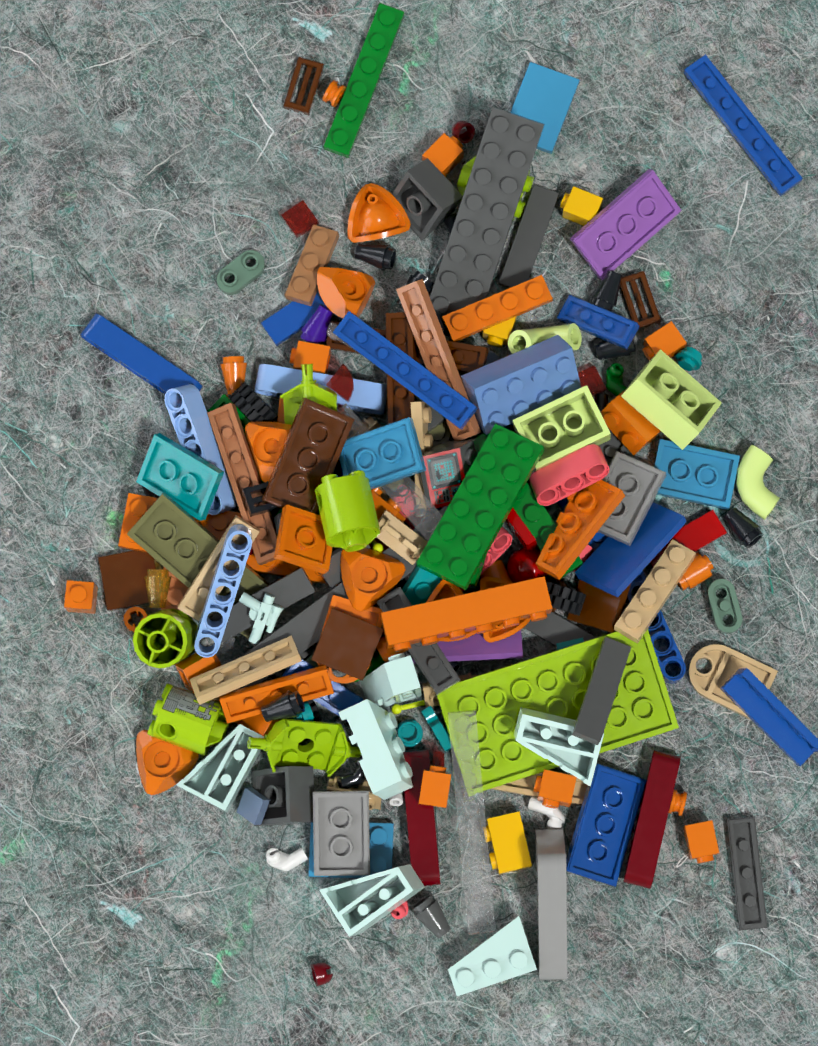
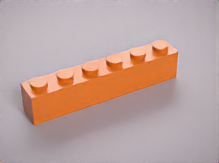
M544 576L382 612L381 620L388 649L394 648L395 652H401L411 649V644L422 642V646L438 643V638L449 636L450 640L465 637V632L476 630L477 634L486 633L493 630L492 626L503 624L504 628L519 625L520 620L531 618L532 622L546 619L547 614L551 613L552 605Z

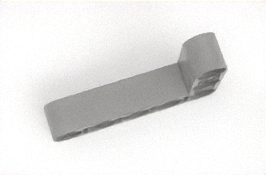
M535 829L539 980H567V880L563 829Z

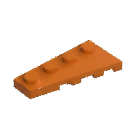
M599 480L568 496L569 502L564 513L560 512L556 520L558 525L554 533L549 535L536 562L539 570L560 580L625 497L623 491L603 480Z

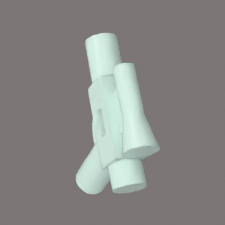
M243 592L238 600L250 608L249 617L255 621L248 639L249 642L259 644L265 625H267L266 632L273 633L277 619L284 609L280 605L273 604L274 595L265 593L262 602Z

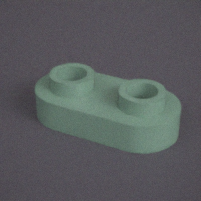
M255 250L243 252L218 273L217 284L219 289L227 295L239 293L264 272L265 262L263 256ZM250 259L256 261V264L252 267L246 265V262ZM227 276L235 277L232 283L225 282Z
M717 579L711 583L707 591L709 605L716 628L722 633L731 634L736 632L742 624V614L735 587L730 581ZM719 589L724 590L726 597L718 598L716 591ZM730 616L733 620L732 624L726 625L723 622V617Z

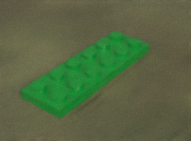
M495 424L417 560V567L467 590L545 451L544 446Z

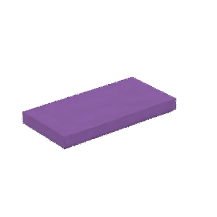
M648 169L575 233L570 240L597 277L603 280L607 270L614 271L682 210L656 173Z
M521 630L505 639L491 643L484 640L483 633H476L459 641H439L437 643L449 662L523 658Z

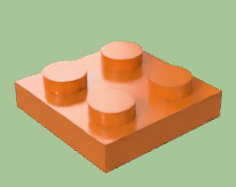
M288 504L282 508L274 558L321 574L327 573L333 547L326 544L320 515Z

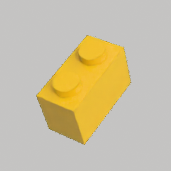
M520 811L488 818V825L483 826L486 843L492 842L494 850L493 853H489L492 870L498 869L500 875L531 868L532 863Z

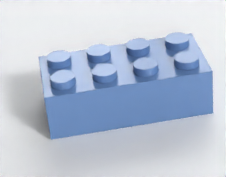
M559 335L461 376L469 401L478 407L474 414L480 429L485 435L491 432L495 424L502 427L513 423L512 420L581 388L573 349Z

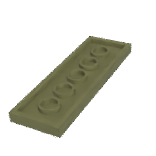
M164 492L127 533L131 539L188 588L219 542L213 534ZM247 564L234 603L238 602L243 592L251 595L269 585L267 581ZM224 586L219 595L226 596L231 590ZM253 626L242 631L241 634L249 639Z

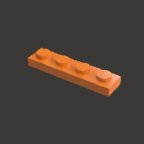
M540 275L444 315L442 319L452 342H457L553 301V298L543 276Z
M323 665L231 691L219 696V700L228 724L262 714V706L267 705L289 690L291 692L298 691L303 702L334 694V689L327 666Z

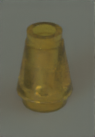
M147 569V576H144L149 608H166L172 577L169 576L167 569Z

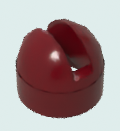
M457 121L452 127V135L461 143L466 144L473 139L475 128L467 121Z
M325 962L311 965L316 986L327 984L332 980L333 974L327 975L326 970L332 967Z

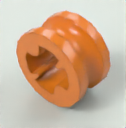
M333 80L326 89L322 100L324 102L330 101L331 106L336 107L345 93L346 86H338V82Z
M140 607L129 608L124 614V624L132 632H135L136 625H130L131 615L136 613L139 616L141 613L143 615L141 620L148 616L144 609Z
M674 789L669 809L670 814L677 812L678 816H682L687 792L684 791L680 794L677 792V789Z

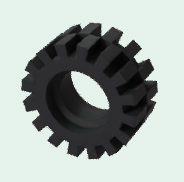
M245 382L229 396L231 401L252 422H273L278 418L274 411Z
M546 581L552 607L580 616L586 594Z

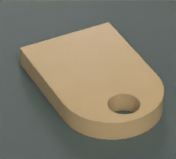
M713 644L703 647L693 656L689 664L688 676L691 686L699 695L750 719L720 688L738 669L748 668L770 689L778 671L727 646ZM700 659H707L711 663V671L706 674L698 672L696 662Z

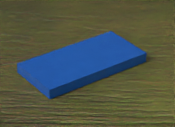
M653 502L631 546L607 537L575 572L577 578L619 597L685 525L687 521L684 515Z
M596 764L591 786H587L567 854V872L616 887L646 784L645 779Z

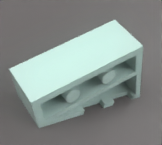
M404 653L389 657V662L384 663L367 675L363 681H360L365 700L368 699L381 708L422 696L411 655L405 657Z
M368 699L338 712L341 720L348 721L353 735L349 736L351 744L357 743L363 759L359 763L372 793L386 800L412 788L411 777L413 772L408 762L405 761L403 755L405 746L397 735L395 728L398 727L393 713L386 711Z
M520 707L514 730L515 740L544 759H548L565 772H569L579 778L583 783L591 786L604 732L601 742L595 745L572 735L576 720Z
M241 724L238 725L203 761L198 763L176 785L228 813L261 749H248V738H264V736Z
M407 864L324 888L320 892L348 936L351 937L366 931L424 889L425 886L411 864Z
M519 916L448 969L456 996L537 970Z

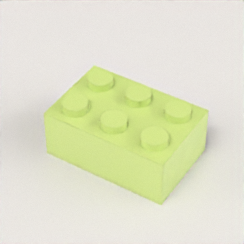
M661 349L643 367L621 395L624 400L682 450L702 431L722 404L721 401Z
M587 385L512 420L513 428L517 434L544 446L545 451L534 468L535 472L587 445H600L611 438V433Z

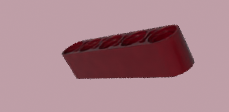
M429 749L403 752L405 761L408 762L413 772L411 777L413 787L404 791L411 866L424 886L441 885L434 806L419 804L423 771L430 769Z
M656 750L653 751L625 870L624 883L651 889L681 756Z

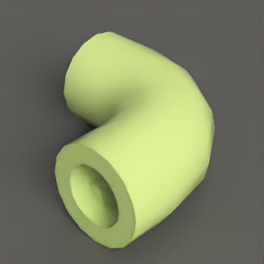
M574 323L521 329L510 334L508 347L510 352L514 354L559 335L573 350H577L581 346L582 337L579 327Z
M750 445L738 466L736 487L742 501L756 515L765 520L780 499V497L769 491L763 482L765 471L773 459L758 447Z

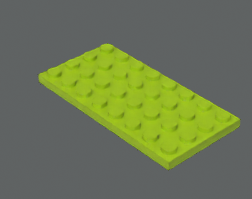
M648 629L638 644L616 631L459 681L439 695H436L468 796L541 773L544 769L550 770L559 767L515 740L514 730L520 707L577 720L605 637L630 646L631 650L604 729L599 754L679 728Z

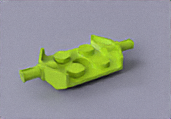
M301 364V384L280 395L284 402L285 424H293L303 398L337 411V393L313 380V364Z
M282 719L273 725L269 734H265L264 738L249 737L247 741L248 749H262L266 751L272 772L276 771L275 766H306L325 770L327 777H330L347 758L362 756L359 747L350 746L349 742H347L342 724ZM304 739H311L307 745H298Z

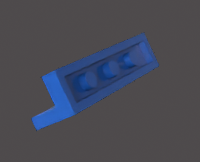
M748 668L738 669L720 688L797 766H801L814 752H818V738Z

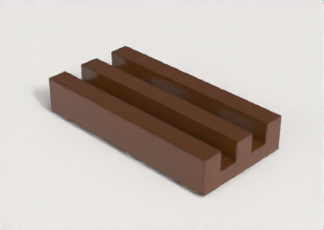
M298 57L283 105L284 109H292L294 112H303L305 115H310L324 64ZM306 65L307 69L295 104L292 103L293 95L302 66ZM317 68L306 105L302 106L312 70Z
M642 271L623 277L620 281V289L631 320L639 324V329L649 327L654 323H660L661 319L645 272ZM637 279L641 281L653 316L652 318L648 319L635 281ZM627 282H630L643 321L639 322L626 285Z

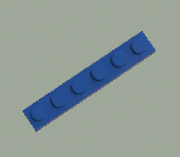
M706 54L684 69L686 77L780 197L802 181L801 175Z
M348 311L333 331L341 340L461 430L478 409V407L350 311Z

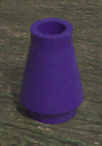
M320 304L315 313L302 327L300 337L309 343L321 344V342H325L333 315L332 311Z

